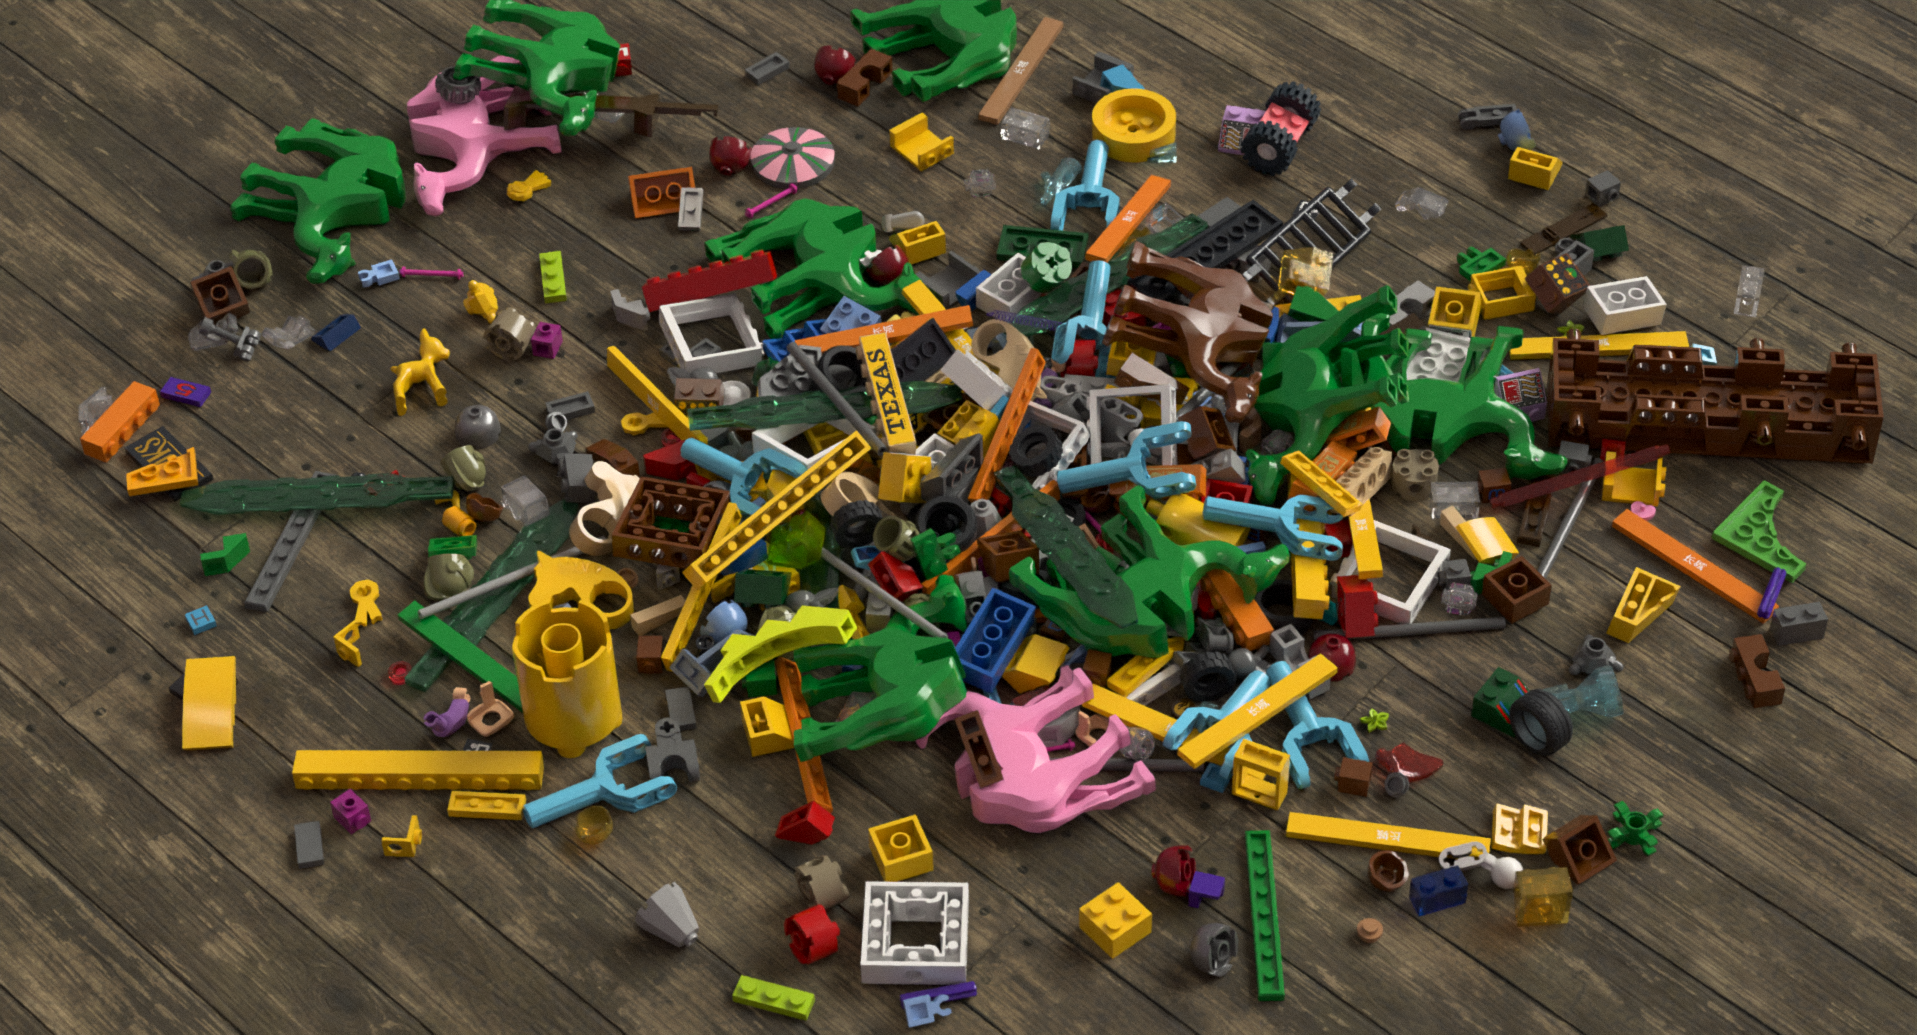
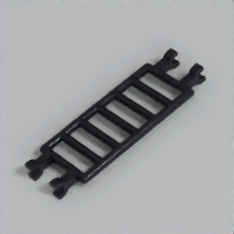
M1352 178L1337 192L1330 187L1323 189L1246 257V262L1251 266L1242 274L1246 281L1249 282L1259 274L1275 291L1265 302L1272 303L1274 307L1283 299L1287 304H1290L1296 289L1289 294L1257 261L1261 255L1264 254L1296 288L1297 285L1311 288L1371 234V229L1366 223L1381 208L1375 203L1359 217L1342 200L1357 185ZM1327 197L1358 227L1360 232L1356 236L1322 203ZM1316 209L1348 243L1341 248L1309 213ZM1301 220L1335 253L1330 259L1296 226ZM1290 231L1322 264L1317 271L1283 237L1286 233ZM1277 243L1303 269L1309 278L1302 282L1270 247Z

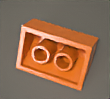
M692 167L628 176L635 218L679 212L681 188H695Z

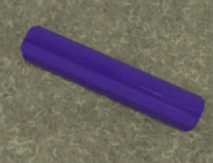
M1776 567L1773 570L1758 608L1757 615L1759 618L1768 619L1785 579V569Z
M971 981L900 995L901 1007L904 1009L903 1000L923 995H929L931 1001H934L939 995H947L949 1000L942 1001L941 1003L975 997L977 995L976 985Z

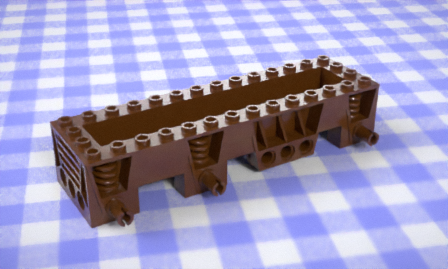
M1570 329L1566 333L1567 338H1553L1547 378L1548 447H1560L1561 441L1589 445V449H1601L1602 440L1609 439L1625 441V451L1873 464L1884 418L1877 354L1857 353V346L1854 343H1851V349L1849 343H1845L1842 346V352H1830L1826 371L1784 369V349L1764 348V340L1759 338V345H1757V338H1754L1750 341L1751 348L1737 347L1734 367L1703 365L1701 348L1636 344L1633 346L1627 361L1599 360V340L1581 339V332L1578 329L1575 330L1576 336H1574L1573 329Z

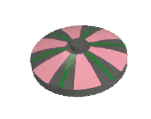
M791 127L772 131L760 138L751 151V166L754 174L764 183L782 189H788L790 184L796 185L798 189L814 185L826 178L835 164L834 148L829 139L821 133L807 128Z

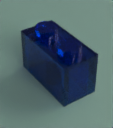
M1456 865L1411 878L1409 899L1418 916H1423L1466 903L1468 883L1459 866Z

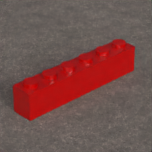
M763 250L751 252V256L746 258L738 255L731 257L730 262L722 263L719 260L709 263L707 268L701 269V266L689 268L687 273L680 274V271L667 274L668 278L660 279L659 276L646 280L647 283L642 286L647 308L651 312L659 310V306L698 300L773 281L777 274L771 252L764 253Z

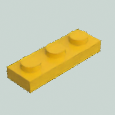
M1168 647L1169 653L1159 658L1136 655L1107 679V687L1126 698L1173 658V650Z
M452 791L447 809L448 816L522 820L526 796L525 794Z

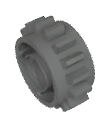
M455 66L445 68L435 78L436 92L440 93L444 100L451 103L463 104L470 102L475 96H479L481 91L480 77L469 76L462 80L454 79Z

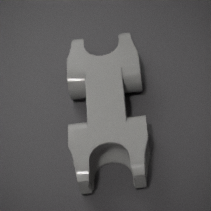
M1044 376L1041 380L1040 387L1048 396L1047 399L1051 402L1052 406L1059 399L1077 391L1085 402L1087 397H1090L1081 392L1078 383L1069 379ZM1048 383H1053L1057 386V388H1049L1045 385ZM1115 397L1100 400L1101 424L1104 427L1101 430L1102 441L1106 443L1123 442L1131 448L1130 442L1126 441L1124 436H1129L1135 430L1133 427H1137L1143 420L1142 412ZM1132 414L1135 415L1136 418L1128 419L1126 418V415Z

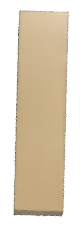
M1453 505L1442 510L1440 525L1476 560V557L1455 528L1458 524L1466 522Z
M680 595L631 614L633 630L639 636H642L678 617L686 600Z

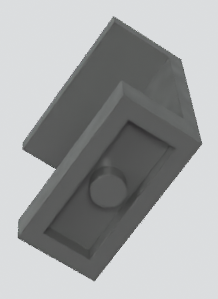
M1098 51L1094 55V69L1086 78L1073 77V95L1097 104L1100 99L1110 94L1109 89L1100 86L1102 72L1123 64L1134 76V65Z
M953 251L948 252L949 265L932 277L928 278L920 271L916 273L946 310L959 303L955 294L956 290L981 272L977 267L971 265L962 256L957 255Z

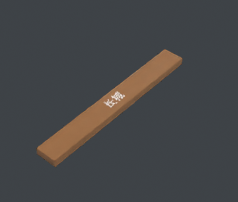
M1044 17L980 111L979 120L996 125L999 124L1062 30V21Z

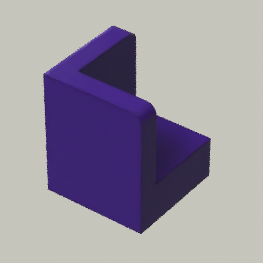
M1195 871L1189 890V906L1199 908L1202 897L1219 900L1220 896L1224 895L1225 877Z

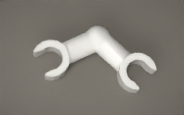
M876 250L872 253L866 251L864 253L866 256L859 261L865 267L871 269L873 266L871 261L882 251Z

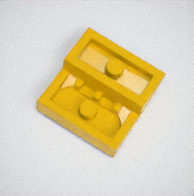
M1495 517L1473 519L1458 524L1455 527L1479 563L1494 564L1496 559L1501 558L1503 551L1512 553V559L1519 554Z
M1496 804L1493 809L1491 849L1520 854H1544L1546 846L1542 838L1547 836L1548 811L1525 804L1521 810Z

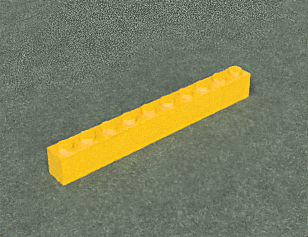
M856 430L694 561L682 573L698 591L832 482L840 473H843L859 460L871 447Z
M1292 473L1287 474L1288 496L1293 482L1297 479ZM1297 518L1296 524H1299V531L1324 535L1325 523ZM1311 541L1302 543L1306 548H1311L1315 545ZM1291 552L1294 617L1323 619L1324 610L1329 608V596H1327L1328 580H1324L1327 578L1328 567L1323 565L1326 564V560L1295 555Z
M296 750L292 775L296 789L541 790L544 763L542 751Z

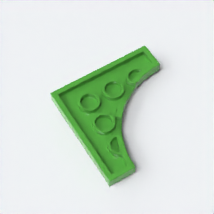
M1764 480L1715 529L1712 539L1771 572L1776 567L1785 569V580L1793 583L1805 570L1806 563L1794 556L1785 546L1782 547L1777 540L1772 517L1778 502L1783 498L1784 491Z

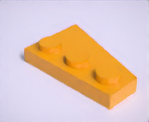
M194 447L187 449V453L176 457L172 455L167 457V461L161 464H150L127 473V491L129 496L198 485Z

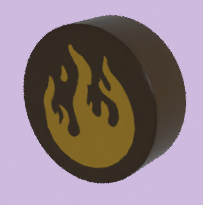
M1188 699L1176 700L1171 706L1172 718L1178 720L1187 708H1195V704Z

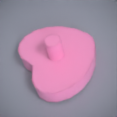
M1636 501L1631 505V512L1646 521L1655 516L1656 509L1654 506L1645 505L1640 501Z

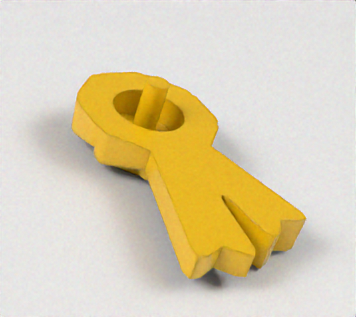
M535 170L525 181H514V183L508 184L507 196L516 201L528 200L532 197V191L550 187L551 180L547 179L548 176H544V173H539L538 170Z
M654 412L648 415L631 413L621 420L624 433L632 434L633 436L644 434L649 427L669 428Z
M371 580L356 582L350 589V596L352 601L358 604L355 617L357 625L367 626V614H369L372 624H375L376 621H382V614L374 603L379 597L377 583Z

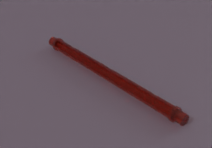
M1667 444L1662 446L1656 445L1633 454H1627L1498 494V497L1489 499L1492 509L1507 507L1523 502L1526 499L1536 498L1581 482L1594 480L1636 465L1661 459L1662 456L1670 454V450Z

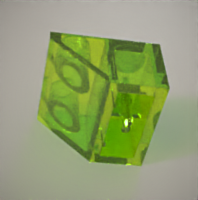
M808 511L794 516L782 526L778 525L771 533L766 562L769 565L804 569L821 558L826 528Z

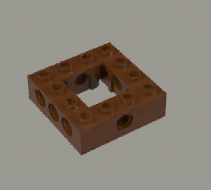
M641 476L611 535L613 556L686 569L708 551L726 507L730 502V491ZM657 516L693 522L689 525V533L678 532L675 529L672 531L659 529L653 526Z

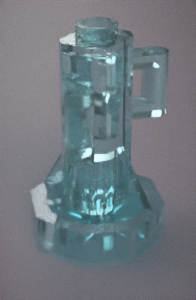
M1610 665L1594 668V671L1575 689L1569 690L1567 684L1542 689L1553 694L1564 705L1568 713L1583 709L1609 718L1624 714L1618 682Z

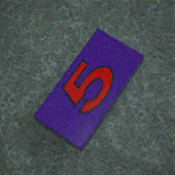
M173 377L169 378L160 391L162 398L198 407L203 405L211 393L209 386Z

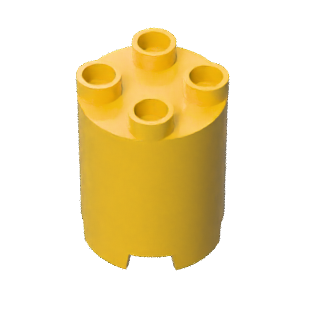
M546 600L527 609L515 622L516 635L512 645L525 725L530 734L539 742L557 748L558 753L565 758H576L584 753L587 746L604 739L612 730L618 728L623 721L608 619L598 607L584 600L579 601L578 608L550 609Z

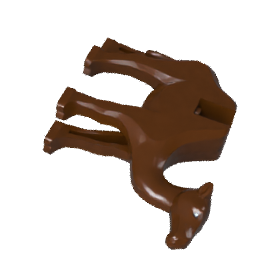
M1136 241L1126 265L1127 272L1125 276L1135 278L1147 275L1166 279L1188 298L1190 303L1188 307L1148 297L1133 290L1132 287L1124 285L1117 300L1114 313L1122 316L1132 311L1144 315L1153 321L1170 326L1173 330L1139 326L1112 315L1102 344L1109 346L1118 341L1128 342L1147 350L1164 353L1184 363L1188 374L1196 384L1211 393L1223 397L1227 421L1232 424L1241 423L1257 402L1262 373L1258 371L1247 378L1231 377L1220 372L1216 367V363H1254L1269 333L1268 327L1273 319V313L1254 295L1251 286L1242 274L1232 269L1207 268L1181 256L1170 258Z

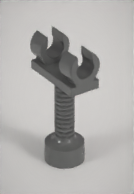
M207 317L204 318L199 334L207 336L213 333V335L215 334L232 343L234 342L237 344L233 355L239 356L245 361L251 360L254 348L250 345L258 344L261 337L259 331L250 330L246 326L242 336H238L224 329H219L217 326L215 327L213 324L214 320Z

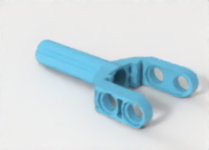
M1094 140L1088 145L1081 185L1068 187L1056 194L1051 216V230L1063 231L1067 208L1076 209V206L1101 207V211L1107 210L1105 216L1107 221L1106 228L1120 213V198L1111 190L1102 187L1109 147L1104 141Z
M1099 260L1092 261L1089 264L1081 316L1069 319L1067 322L1056 327L1052 360L1059 364H1064L1068 360L1069 356L1073 353L1077 334L1083 339L1095 340V350H1100L1095 377L1116 378V376L1106 374L1111 344L1109 346L1102 344L1106 331V326L1102 323L1111 267L1107 262Z
M1181 421L1143 429L1133 441L1127 457L1058 471L1057 482L1059 489L1064 494L1130 480L1137 486L1143 487L1145 493L1154 499L1193 491L1196 488V479L1192 474L1179 472L1151 478L1146 468V458L1151 457L1149 449L1185 442L1192 435L1191 425Z
M695 438L686 439L680 450L682 458L731 482V503H736L741 515L747 518L761 508L750 502L752 497L748 493L756 484L762 472L767 474L769 472L768 468L772 466L792 477L798 478L808 470L798 461L771 448L754 453L744 462Z
M1300 494L1288 499L1281 509L1209 496L1205 498L1202 512L1204 520L1276 532L1281 543L1285 544L1288 550L1295 555L1329 561L1338 560L1342 556L1343 545L1337 538L1299 531V524H1296L1297 518L1328 524L1339 522L1343 518L1340 513L1335 516L1329 515L1327 511L1334 508L1322 498ZM1306 505H1313L1316 509L1314 511H1306L1304 507ZM1311 541L1315 545L1311 548H1306L1302 543ZM1334 545L1338 550L1329 552L1325 548Z
M1286 661L1276 662L1266 671L1272 686L1292 673ZM1305 695L1285 708L1294 727L1289 731L1283 743L1282 752L1290 755L1289 773L1299 790L1310 787L1309 768L1300 753L1302 752L1301 746L1313 744L1327 739L1328 743H1332L1334 739H1337L1347 758L1369 762L1368 755L1350 723L1336 718L1317 717Z
M1259 670L1251 672L1220 710L1207 707L1187 708L1167 732L1163 746L1170 750H1177L1194 728L1198 729L1200 733L1204 732L1270 688L1271 682L1269 677ZM1249 733L1228 746L1230 751L1225 755V761L1219 772V775L1227 780L1233 776L1234 755L1242 740L1252 741Z
M639 734L603 748L596 760V770L592 778L523 805V813L528 825L531 828H535L602 800H605L617 809L637 812L669 799L676 793L677 786L671 777L666 776L657 777L625 790L623 783L616 784L613 779L612 770L644 758L646 755L645 747L651 746L647 736ZM645 743L641 748L635 749L638 745ZM622 752L620 756L613 758L616 754ZM669 784L666 789L660 790L663 786ZM646 794L644 798L638 799L641 795Z

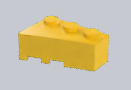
M1636 567L1606 634L1629 643L1673 604L1681 586Z

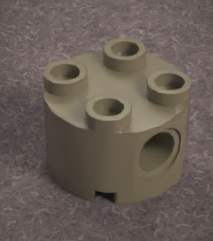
M508 307L506 310L496 314L493 322L486 328L483 339L486 338V346L494 355L504 360H508L510 357L514 361L524 354L526 347L531 343L536 326L532 321L520 315L514 308Z
M1399 450L1392 465L1391 487L1393 492L1396 494L1397 491L1401 494L1402 499L1414 502L1426 500L1431 493L1434 494L1437 488L1439 465L1434 457V453L1431 450Z
M822 855L795 867L797 872L794 875L803 900L808 898L811 902L807 904L808 908L821 904L827 910L850 897L847 887L840 880L839 876L842 875L839 864L836 861L831 863L827 855Z

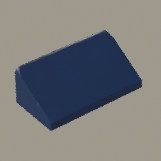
M341 314L313 335L311 340L322 348L332 351L357 332L361 326L354 314Z

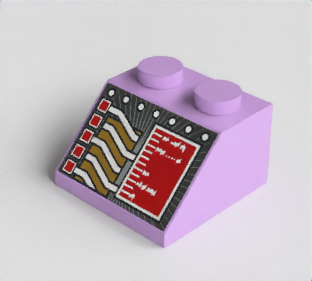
M1226 106L1218 152L1244 155L1240 150L1242 148L1241 143L1253 124L1259 123L1266 111Z
M1539 368L1496 377L1494 392L1498 397L1522 410L1529 416L1531 421L1545 418L1547 402Z

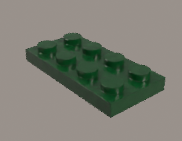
M1003 225L996 254L997 260L1008 261L1017 253L1026 257L1040 243L1051 242L1068 249L1072 268H1078L1084 262L1089 233Z

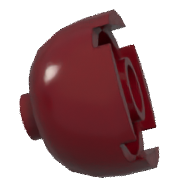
M827 45L818 49L815 56L814 69L824 83L833 85L837 84L838 80L855 65V58L850 52L842 48H838L837 51L831 49L832 46Z
M724 136L723 140H717L718 137L711 140L709 159L715 169L723 175L735 174L745 169L749 163L752 151L751 147L749 149L746 147L747 143L745 141L730 136Z
M895 245L896 249L892 250L891 247H888L880 252L871 261L873 264L871 269L866 268L865 273L875 284L883 287L891 283L902 274L905 263H909L907 255L898 245Z
M1335 633L1325 634L1312 643L1308 652L1309 659L1321 653L1338 667L1337 674L1331 677L1330 682L1343 680V676L1348 674L1350 676L1356 666L1355 648L1347 638Z
M1177 845L1164 849L1157 857L1156 863L1152 865L1151 873L1153 879H1156L1160 889L1169 895L1189 896L1188 888L1196 871L1195 858L1189 857L1188 852L1192 851V849L1188 845Z

